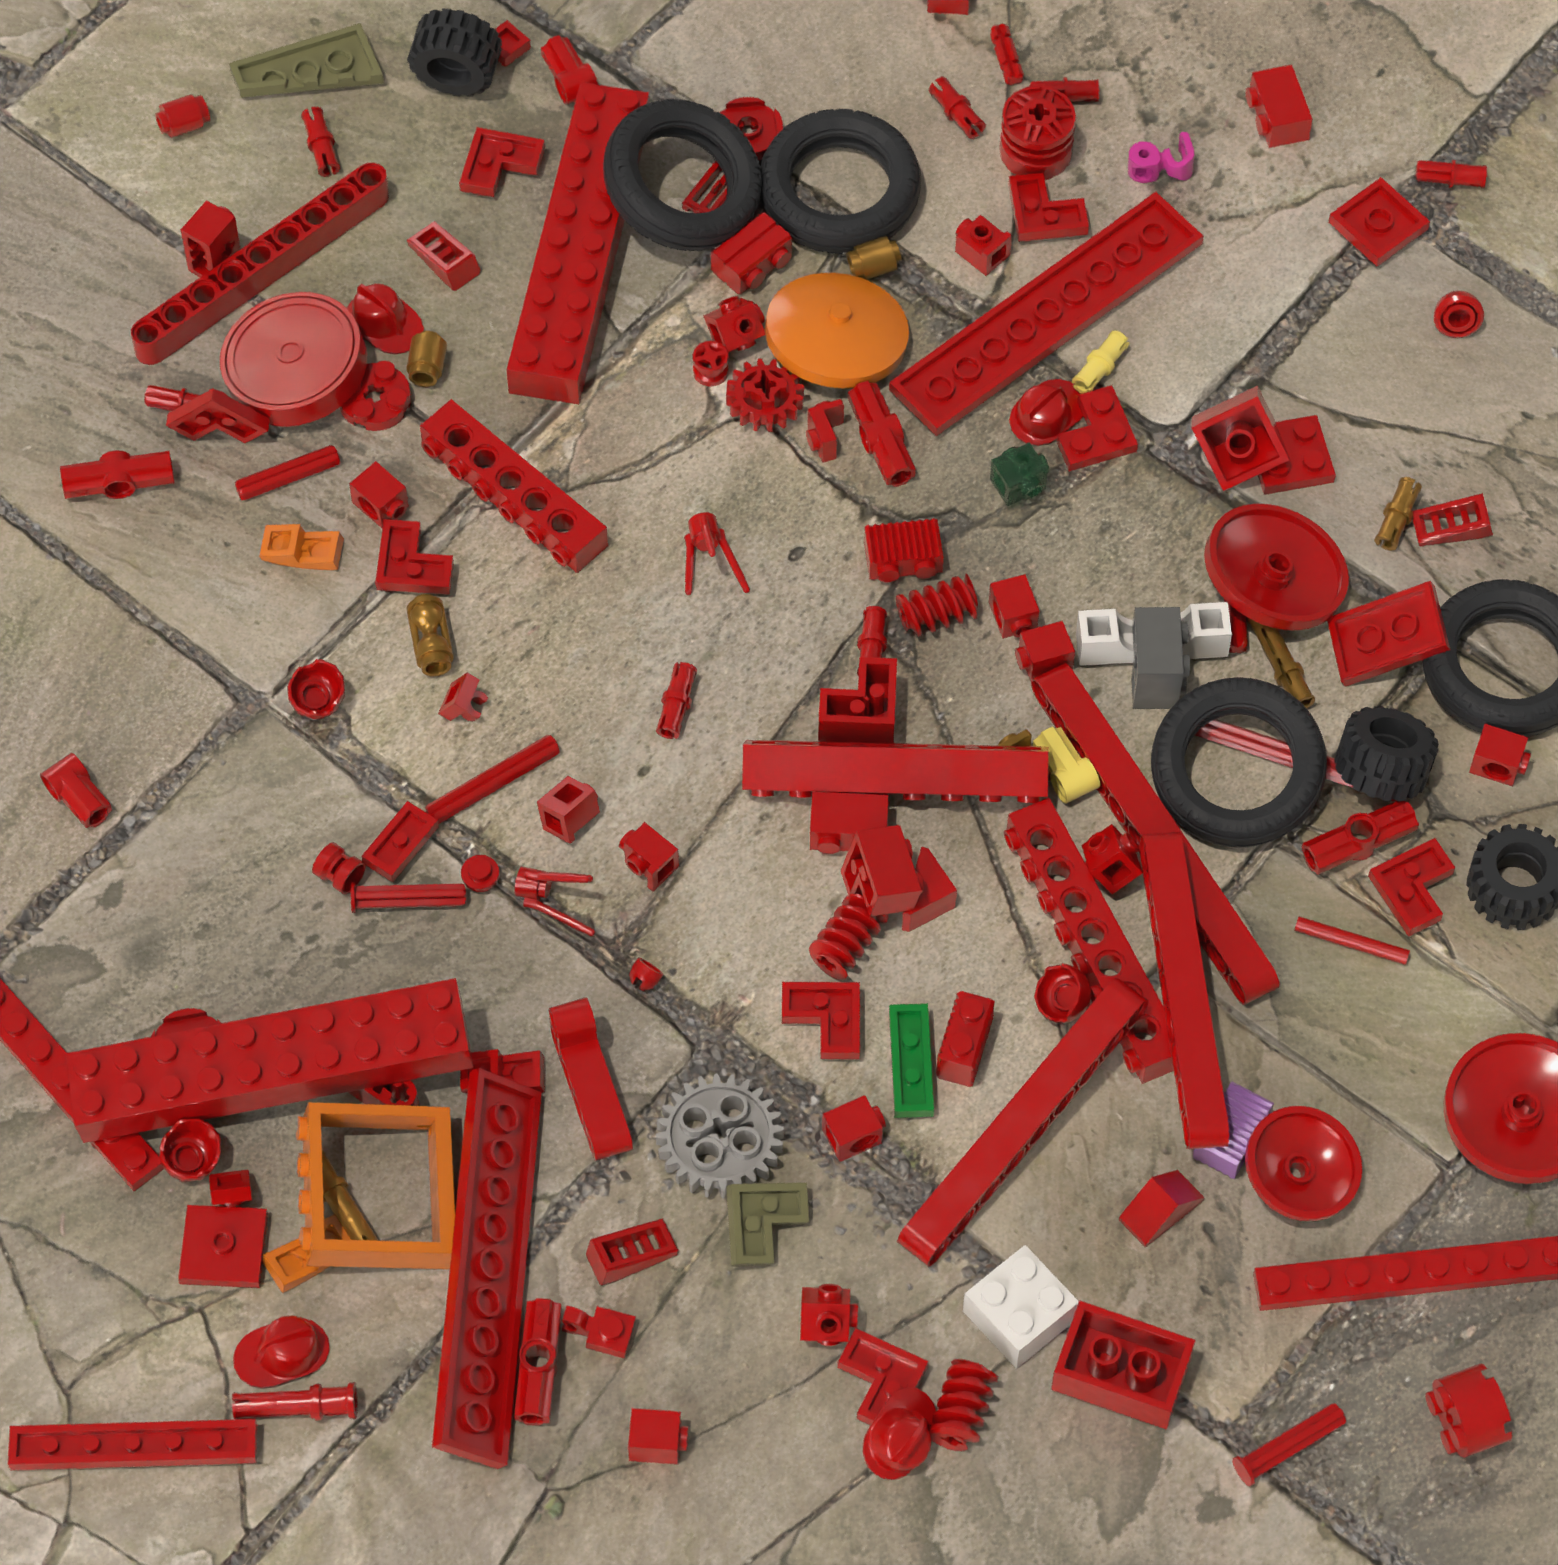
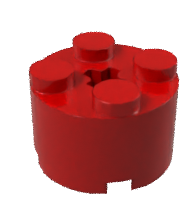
M1482 1363L1434 1380L1432 1391L1425 1393L1430 1412L1433 1416H1439L1444 1430L1440 1432V1437L1448 1454L1457 1452L1461 1457L1465 1458L1509 1442L1512 1439V1431L1505 1433L1504 1423L1511 1421L1504 1396L1494 1377L1488 1379L1484 1377L1482 1371L1488 1368Z

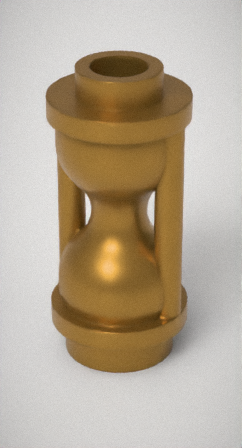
M431 594L418 595L406 608L416 663L425 675L440 676L451 669V663L454 659L443 601ZM439 626L441 629L442 636L437 633V629L439 628ZM418 630L421 631L423 634L421 640L419 638Z

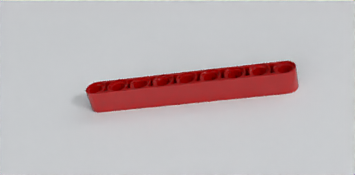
M374 162L359 166L138 320L131 329V338L138 361L146 365H155L163 361L383 207L389 199L387 174L384 167Z
M1180 832L1141 834L1140 858L1185 1145L1187 1149L1227 1147L1229 1144L1228 1117L1182 835Z
M1114 978L909 1220L899 1234L897 1242L927 1266H932L1145 1012L1149 1001L1119 978Z

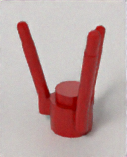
M702 512L692 516L688 521L690 533L684 536L686 544V595L692 593L695 547L700 551H708L709 556L714 557L716 555L715 548L718 546V543L744 593H749L750 587L726 540L724 529L718 527L716 516L709 512Z
M524 866L520 867L516 876L514 893L515 896L524 898L523 907L537 909L589 936L595 935L594 929L539 901L540 898L548 897L552 881L588 883L593 880L591 875L546 872Z

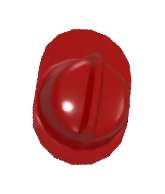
M375 283L367 286L360 284L357 287V294L348 304L347 309L355 318L363 338L384 353L401 354L410 351L412 337L424 331L422 320L415 310L406 304L391 287L385 284Z
M1052 379L1028 389L1011 409L1009 422L1015 436L1030 445L1050 444L1057 439V434L1066 432L1082 419L1083 414L1077 402L1078 395L1081 393L1073 387L1075 384L1067 380Z
M293 1315L282 1316L271 1324L257 1328L242 1338L237 1344L233 1355L234 1369L239 1378L249 1386L257 1388L274 1387L318 1371L326 1362L329 1354V1339L323 1328L312 1320Z
M904 1387L895 1391L886 1400L877 1417L868 1428L863 1440L862 1452L866 1465L875 1475L883 1479L896 1480L906 1476L926 1460L932 1442L929 1427L934 1424L932 1418L936 1411L935 1405L927 1393L913 1387Z

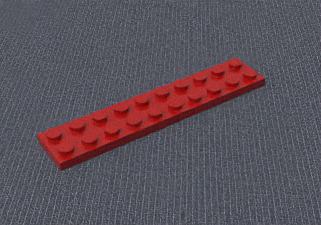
M1154 192L890 381L889 391L937 437L1202 245L1204 235L1157 192Z
M477 1068L469 1073L432 1447L499 1469L508 1464L542 1092Z

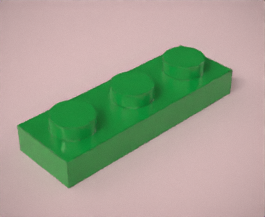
M928 1003L889 1005L894 1118L934 1117Z

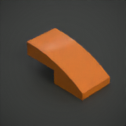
M300 524L265 525L259 557L263 561L289 567L338 570L344 538L340 531L305 532Z
M335 1214L324 1219L325 1239L351 1240ZM299 1238L264 1254L262 1261L282 1293L304 1283L330 1267L307 1266L306 1250H301Z

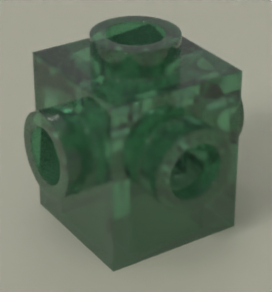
M1029 442L1020 447L1008 448L1000 456L991 459L990 481L1008 507L1023 499H1033L1046 489L1047 473L1050 471L1049 465L1042 453L1037 454Z

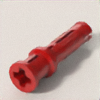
M349 1382L347 1386L322 1387L321 1384H314L310 1386L309 1390L233 1393L232 1401H235V1403H232L234 1419L310 1415L311 1419L320 1421L324 1416L348 1415L350 1419H356L358 1414V1394L355 1382Z

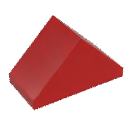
M921 847L915 871L920 872L923 879V893L919 896L914 910L903 912L902 930L907 932L956 908L957 889L930 849Z
M1177 1169L1151 1177L1119 1216V1221L1146 1248L1203 1202L1205 1197Z

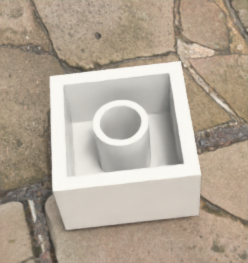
M1024 1245L965 1293L963 1312L1017 1369L1071 1325L1079 1301L1034 1253Z

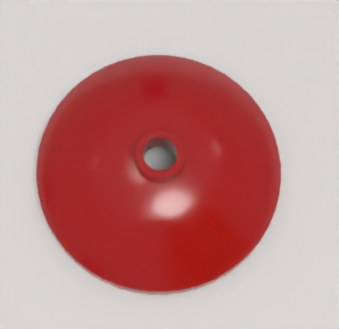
M1289 1106L1278 1109L1259 1122L1247 1142L1245 1165L1251 1185L1258 1196L1270 1208L1283 1216L1299 1221H1319L1330 1218L1342 1211L1351 1202L1359 1189L1362 1178V1160L1358 1146L1346 1127L1324 1111L1307 1106ZM1290 1168H1296L1300 1172L1301 1177L1293 1176Z

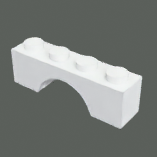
M1228 602L1190 604L1180 613L1181 621H1187L1188 643L1182 644L1183 655L1189 654L1190 659L1228 657L1232 637ZM1116 609L1078 611L1076 640L1079 666L1133 663V620L1123 617Z

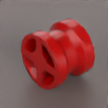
M716 341L700 343L692 354L694 378L700 384L708 387L722 384L727 379L729 373L727 349Z

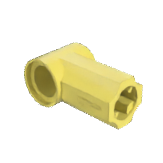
M1050 727L1042 731L1033 740V746L1049 747L1048 769L1051 772L1050 780L1055 793L1064 804L1100 787V780L1093 764L1086 757L1081 758L1061 727Z

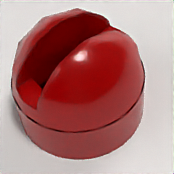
M640 957L636 959L629 972L632 985L636 984L638 980L643 981L639 988L641 991L653 989L664 975L656 966Z

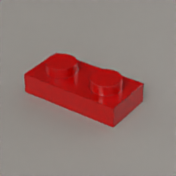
M407 801L361 856L362 861L375 872L394 882L439 828L438 820Z

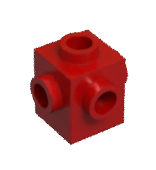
M733 296L719 303L720 308L703 316L712 340L724 345L728 352L734 349L737 351L748 349L757 343L755 339L765 335L762 326L765 319L760 307L753 303V301L739 298V296Z
M1113 824L1101 832L1093 834L1087 842L1081 845L1086 859L1085 864L1096 882L1099 881L1112 895L1143 873L1136 854L1140 851L1136 841L1127 832L1122 835Z
M823 1284L818 1288L802 1287L800 1341H817L819 1344L826 1346L837 1345L840 1342H849V1328H857L858 1303H850V1289L842 1288L836 1284Z

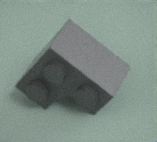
M1135 607L1132 623L1134 660L1131 673L1133 709H1171L1179 700L1180 695H1186L1187 677L1190 675L1189 654L1183 655L1182 644L1188 643L1187 621H1181L1180 607Z

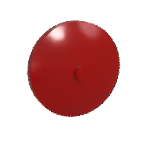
M1262 503L1236 507L1225 513L1217 521L1206 541L1204 551L1206 570L1216 590L1238 612L1265 626L1282 630H1305L1319 626L1335 614L1346 596L1349 575L1347 564L1339 547L1315 522L1288 508Z
M1529 1033L1498 1035L1472 1047L1460 1058L1453 1068L1443 1101L1447 1130L1459 1151L1473 1165L1485 1173L1505 1181L1523 1184L1543 1183L1558 1179V1042Z

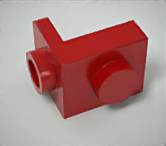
M841 399L831 402L823 401L808 409L806 438L810 449L818 451L822 463L836 459L837 439L832 427L844 423V404Z

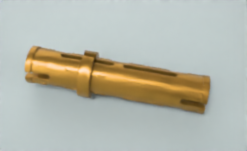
M1248 618L1249 624H1251L1275 671L1274 679L1276 683L1283 686L1285 691L1297 698L1306 708H1309L1315 702V697L1302 676L1304 670L1301 664L1293 659L1279 630Z
M322 1150L323 1202L328 1203L351 1240H378L347 1191L348 1183L345 1178L337 1175L326 1157L325 1151Z

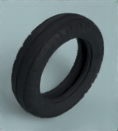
M664 99L650 102L629 113L612 132L603 160L605 186L614 207L621 217L645 238H650L651 241L659 245L682 251H702L720 246L751 221L761 197V169L752 145L734 123H731L721 113L714 112V109L708 106L681 99ZM661 137L681 138L700 146L717 161L725 175L727 183L725 203L705 213L683 212L663 203L648 189L640 175L638 167L640 148L647 142Z
M852 109L821 110L794 120L784 127L772 140L760 166L762 176L761 200L768 216L777 225L785 229L791 235L794 242L804 247L807 246V248L812 250L826 251L833 254L853 251L854 246L884 236L891 239L904 227L912 216L918 203L921 189L919 163L906 138L885 120L872 116V114L858 110L853 111ZM828 148H850L864 152L876 159L887 173L889 186L883 197L872 207L858 213L834 215L817 211L802 202L792 188L790 182L792 173L797 165L812 153Z
M1497 579L1471 585L1449 598L1440 609L1450 650L1422 660L1427 684L1440 706L1455 720L1482 733L1484 724L1526 737L1539 735L1557 727L1558 678L1549 688L1531 697L1521 699L1498 697L1481 690L1467 678L1458 662L1456 648L1460 638L1473 626L1491 619H1512L1527 623L1541 631L1552 642L1558 654V595L1539 585L1529 584V582Z
M1243 677L1224 678L1208 682L1193 689L1179 699L1163 718L1156 732L1151 753V771L1154 786L1160 800L1172 818L1196 837L1227 847H1252L1266 844L1295 829L1309 815L1317 803L1324 786L1327 770V755L1323 736L1307 708L1289 692L1274 684ZM1228 715H1248L1272 725L1287 742L1293 760L1291 777L1282 792L1267 804L1248 810L1226 809L1209 802L1201 796L1187 775L1185 754L1194 735L1207 723Z

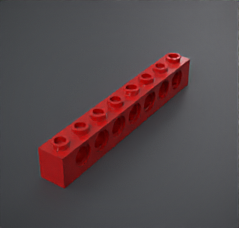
M1046 798L1009 813L1007 829L1004 830L1005 841L1012 852L1017 851L1022 860L1020 862L1022 873L1027 882H1034L1038 890L1037 898L1041 909L1045 914H1051L1056 923L1054 924V930L1061 945L1067 944L1072 953V965L1080 969L1089 979L1092 990V1003L1116 977L1149 1001L1143 1015L1120 1042L1124 1049L1123 1059L1129 1072L1132 1074L1136 1072L1142 1084L1173 1072L1164 1006L1051 799ZM1036 844H1044L1049 848L1045 850H1039L1033 846ZM1061 875L1066 879L1063 881H1055L1051 879L1050 876ZM1078 906L1083 911L1071 912L1067 907ZM1087 937H1094L1098 939L1100 942L1097 944H1090L1084 941L1083 939ZM1112 969L1118 974L1108 976L1103 974L1101 970ZM1144 1032L1151 1035L1152 1039L1141 1040L1135 1034Z

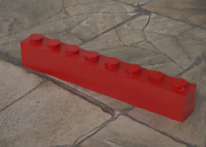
M745 740L743 743L742 790H751V795L757 797L774 796V791H789L790 797L806 798L812 797V791L834 793L859 792L878 795L901 793L905 800H925L926 794H941V800L963 801L964 795H979V801L1001 802L1002 796H1017V802L1037 803L1040 801V797H1048L1049 747Z

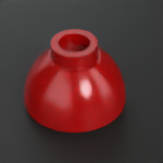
M1452 291L1445 294L1438 301L1434 310L1436 328L1442 334L1451 338H1463L1473 334L1480 328L1484 320V310L1480 301L1473 294L1466 291Z

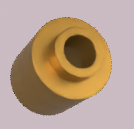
M887 236L854 246L853 251L846 253L852 275L860 278L863 277L865 280L897 270L896 262L902 260L896 241L890 242Z
M423 331L412 337L406 371L409 374V380L415 385L430 387L435 385L442 376L447 342L438 333Z

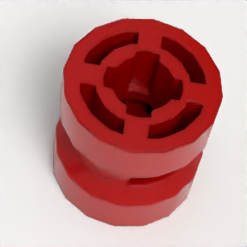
M332 842L325 846L315 859L312 873L322 880H330L333 882V888L345 895L351 892V882H355V886H357L362 879L366 863L355 856H347L344 848Z

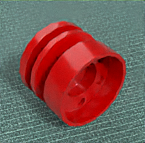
M1039 85L1018 90L1005 102L1002 111V132L999 150L1001 161L1010 172L1015 175L1044 173L1045 180H1049L1061 174L1067 168L1073 154V136L1076 123L1074 105L1069 98L1055 88Z

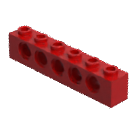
M452 399L420 425L421 446L426 454L433 459L438 458L446 464L449 472L456 479H464L472 486L474 492L481 500L485 502L489 500L493 503L504 519L510 523H517L524 529L525 534L533 543L537 545L541 543L546 547L555 561L561 566L567 565L578 573L608 547L607 527ZM464 444V446L456 447L455 445ZM484 465H489V466H490V467H488V468H481V466H484ZM511 486L517 487V488H515V489H505V488L511 487ZM534 508H542V510H539V511H533L532 509H534ZM562 529L569 530V531L564 532V533L557 532L558 530H562Z

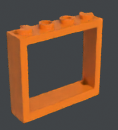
M308 1102L303 1117L298 1116V1129L296 1132L297 1140L303 1141V1153L298 1154L297 1175L298 1177H304V1190L299 1191L298 1211L299 1214H305V1227L300 1229L299 1244H301V1250H306V1265L450 1269L455 1222L450 1107ZM321 1127L428 1131L432 1242L325 1239Z

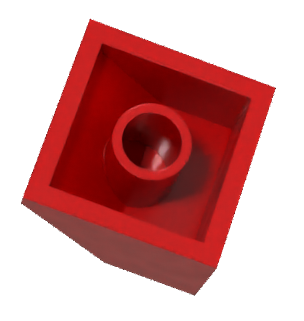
M1258 386L1192 416L1191 428L1223 491L1290 460L1274 417Z

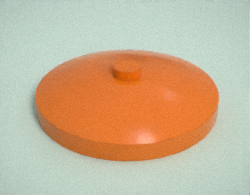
M816 273L795 279L776 293L768 307L765 336L775 358L796 376L821 386L854 388L856 384L864 381L876 383L890 375L899 366L904 358L908 344L909 325L899 303L878 285L849 274Z

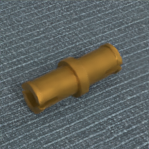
M1402 477L1399 480L1392 501L1387 503L1384 508L1383 514L1385 518L1374 539L1377 545L1381 544L1382 539L1384 540L1381 546L1383 549L1392 551L1397 548L1405 525H1408L1413 518L1412 508L1422 489V485L1419 482L1412 488L1415 483L1413 478Z

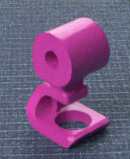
M1181 132L1179 135L1178 151L1182 158L1180 162L1175 161L1169 148L1159 152L1154 144L1147 141H1140L1132 145L1128 154L1127 167L1130 178L1139 183L1154 182L1158 180L1160 171L1165 169L1170 177L1182 181L1188 180L1192 176L1194 149L1189 134Z

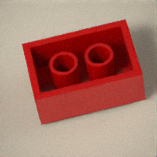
M1079 1300L1053 1373L1051 1390L1167 1430L1192 1359L1196 1340Z

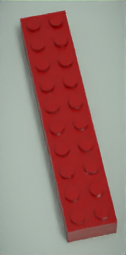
M580 82L507 366L509 394L580 404L625 222L614 207L605 186L603 174L604 153L612 132L621 120L635 109L650 103L649 92ZM642 146V147L640 148V150H639V154H638V165H639V161H640V157H641V153H642L643 146Z
M456 978L65 1053L74 1125L83 1143L174 1126L181 1119L200 1118L206 1120L474 1068L463 1003Z

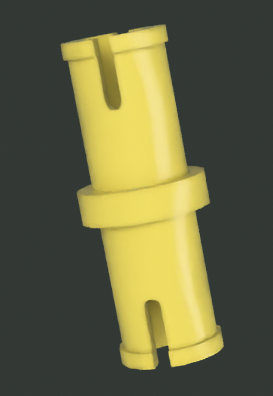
M1111 331L1097 350L1091 351L1087 356V363L1072 379V383L1075 384L1073 387L1081 394L1093 391L1103 376H1108L1114 370V363L1124 350L1129 347L1130 343L1126 342L1128 338L1119 331Z

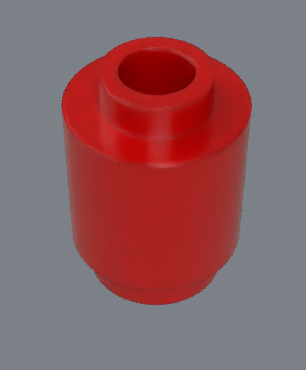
M190 94L160 104L159 112L155 113V118L161 133L167 132L169 137L173 138L203 128V123L210 121V114L203 96L198 95L194 97Z

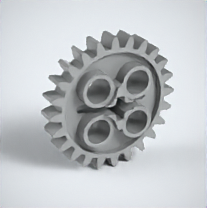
M717 1073L714 1074L712 1084H707L704 1078L700 1076L698 1077V1088L694 1089L688 1083H684V1096L673 1092L671 1094L673 1106L663 1104L662 1115L665 1118L657 1119V1130L661 1132L656 1134V1145L662 1146L658 1149L659 1159L667 1160L665 1163V1171L667 1173L678 1170L676 1173V1183L678 1185L687 1179L690 1180L689 1190L691 1193L701 1185L704 1186L705 1197H709L713 1188L719 1189L721 1197L725 1198L727 1194L726 1186L744 1183L756 1184V1175L764 1179L769 1178V1169L766 1165L777 1167L778 1156L775 1153L783 1152V1142L779 1139L784 1137V1127L778 1125L781 1123V1113L772 1112L774 1109L773 1098L762 1101V1087L752 1093L750 1092V1080L746 1079L741 1086L735 1085V1076L731 1074L727 1083H721ZM732 1108L742 1112L736 1117H728L723 1114L724 1111ZM691 1120H699L704 1123L702 1127L696 1129L686 1126L687 1122ZM751 1124L753 1125V1128L747 1127V1125ZM716 1133H721L723 1138L719 1139ZM687 1143H688V1144H692L693 1146H692V1147H688V1146H686V1144H687ZM740 1143H750L754 1146L752 1150L746 1152L739 1151L735 1147ZM704 1154H710L717 1158L711 1163H703L698 1160Z

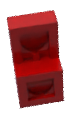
M498 1049L471 1052L474 1068L460 1070V1090L462 1093H468L469 1073L477 1068L484 1069L534 1090L545 1092L544 1055L540 1050L502 1055Z

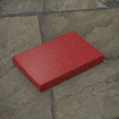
M1431 580L1333 615L1327 620L1340 679L1345 687L1450 650L1436 588Z

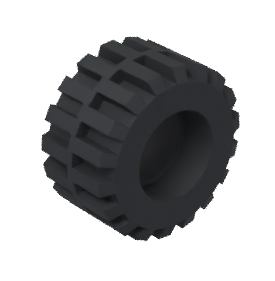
M442 8V11L435 9L430 11L429 14L425 13L418 22L408 55L409 68L411 72L416 74L415 77L419 81L425 82L426 86L437 89L441 93H449L453 96L481 94L492 83L502 50V40L498 37L499 33L496 29L491 28L487 21L479 19L478 16L472 13L468 14L462 10L457 9L455 11L450 8Z
M1374 706V708L1364 707L1360 711L1353 712L1346 722L1334 759V763H1336L1335 768L1342 775V779L1346 783L1353 785L1352 788L1358 792H1364L1372 798L1377 797L1385 801H1391V799L1396 801H1405L1406 798L1413 799L1425 789L1439 750L1438 739L1434 738L1435 733L1432 729L1425 727L1426 724L1422 720L1414 718L1413 715L1407 712L1404 713L1398 711V709L1391 707L1389 709L1383 706Z
M1508 824L1502 826L1500 833L1494 829L1488 833L1486 839H1481L1472 858L1466 886L1469 887L1468 896L1470 901H1476L1475 910L1479 914L1482 912L1487 913L1485 920L1492 924L1495 920L1502 922L1501 928L1509 929L1510 925H1516L1517 930H1525L1528 923L1534 928L1541 925L1542 919L1548 921L1553 916L1555 909H1558V847L1554 846L1556 839L1553 836L1548 835L1544 837L1541 835L1543 830L1537 827L1534 828V831L1527 830V824H1518L1517 829H1512L1511 825ZM1507 867L1521 868L1529 872L1537 883L1528 887L1515 886L1504 880L1498 871Z

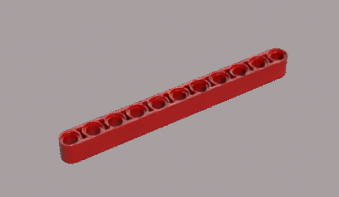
M1063 663L1032 678L1031 687L1037 701L1055 728H1062L1081 758L1086 757L1093 764L1100 780V787L1097 791L1125 833H1129L1136 841L1139 849L1141 834L1181 833L1199 943L1237 1000L1242 1005H1246L1278 989L1279 979L1272 964L1072 668L1067 663Z

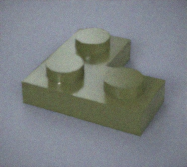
M807 1182L730 1184L726 1186L731 1266L773 1264L772 1225L809 1223Z

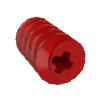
M967 573L964 576V582L959 576L952 577L950 586L945 581H939L936 591L931 585L924 586L922 595L917 590H911L908 600L903 594L896 595V606L900 621L906 632L912 629L917 637H922V625L926 624L931 633L936 632L937 620H940L946 629L950 628V616H954L959 624L964 623L965 611H968L974 620L978 619V601L972 581Z
M852 893L846 895L842 905L835 910L834 917L829 918L826 928L822 929L817 936V940L811 943L809 954L812 960L830 977L837 980L846 979L848 974L844 968L853 969L855 967L856 961L853 957L861 958L864 955L865 951L862 946L866 947L872 944L873 939L870 934L878 935L881 931L879 923H887L889 916L888 914L869 916L863 895Z
M954 1359L951 1361L952 1366L947 1369L946 1378L948 1380L942 1385L941 1392L943 1395L938 1398V1410L933 1414L932 1422L934 1424L929 1427L931 1440L937 1445L953 1451L968 1450L967 1442L977 1443L980 1440V1435L971 1428H982L985 1424V1420L976 1415V1413H987L989 1411V1405L980 1400V1398L990 1399L994 1395V1391L985 1384L997 1383L998 1376L979 1363L965 1359Z

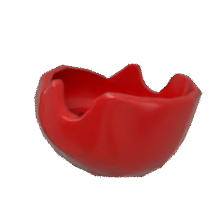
M316 659L309 665L298 667L287 686L289 703L299 715L311 719L328 717L338 710L345 697L344 676L336 665L322 659Z
M1062 963L1061 965L1049 966L1045 969L1044 975L1037 982L1034 999L1038 1011L1048 1020L1067 1023L1078 1019L1087 1010L1092 990L1089 979L1080 969Z
M200 1118L181 1119L174 1124L161 1141L159 1147L161 1165L170 1176L180 1181L202 1180L214 1170L220 1159L221 1137L212 1124Z

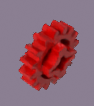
M758 358L757 366L752 367L750 363L745 362L743 372L736 369L733 371V380L727 381L726 406H730L731 417L740 415L741 426L749 422L753 423V431H758L761 425H766L768 432H772L773 424H778L784 429L787 425V418L795 421L798 410L803 409L804 384H799L800 377L795 374L790 375V371L784 366L778 368L776 359H773L770 365H764L762 358Z

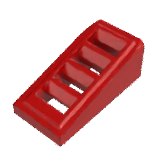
M435 221L407 240L410 248L453 291H457L480 274L475 254ZM436 238L439 239V240H437L436 242H434L432 245H430L429 247H427V248L425 247L426 245H428L430 242H432V241L435 240Z
M1483 493L1412 511V519L1419 546L1475 540L1493 536ZM1476 514L1478 521L1470 522L1469 515ZM1455 516L1462 517V525L1456 526ZM1439 518H1447L1449 528L1441 529ZM1432 519L1434 532L1427 533L1424 520Z
M663 1218L591 1239L586 1251V1257L600 1286L672 1258L679 1251ZM653 1234L659 1249H653L648 1236ZM634 1242H639L643 1251L642 1254L638 1253ZM623 1247L627 1255V1258L625 1259L622 1258V1255L619 1251V1248Z

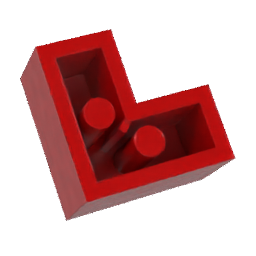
M859 657L858 690L820 688L818 741L894 743L897 658Z
M900 825L856 831L840 870L848 895L851 893L863 895L869 916L912 911L919 896L923 893L922 876L920 872L915 871L912 862L913 851L909 839L904 838Z

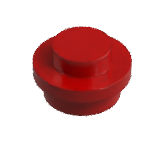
M475 855L463 863L461 878L469 889L475 892H486L497 883L499 867L491 857Z

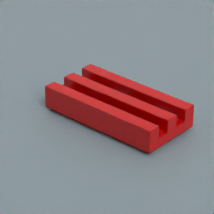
M717 161L712 164L683 200V210L705 213L725 203L727 187L710 209H708L727 185L725 175L720 180H717L700 204L696 202L722 171Z

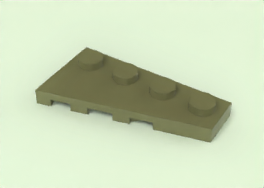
M361 23L229 63L231 75L241 98L384 83L382 71Z

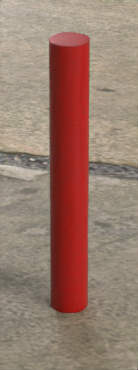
M1300 916L1294 931L1404 965H1406L1410 953L1408 949Z

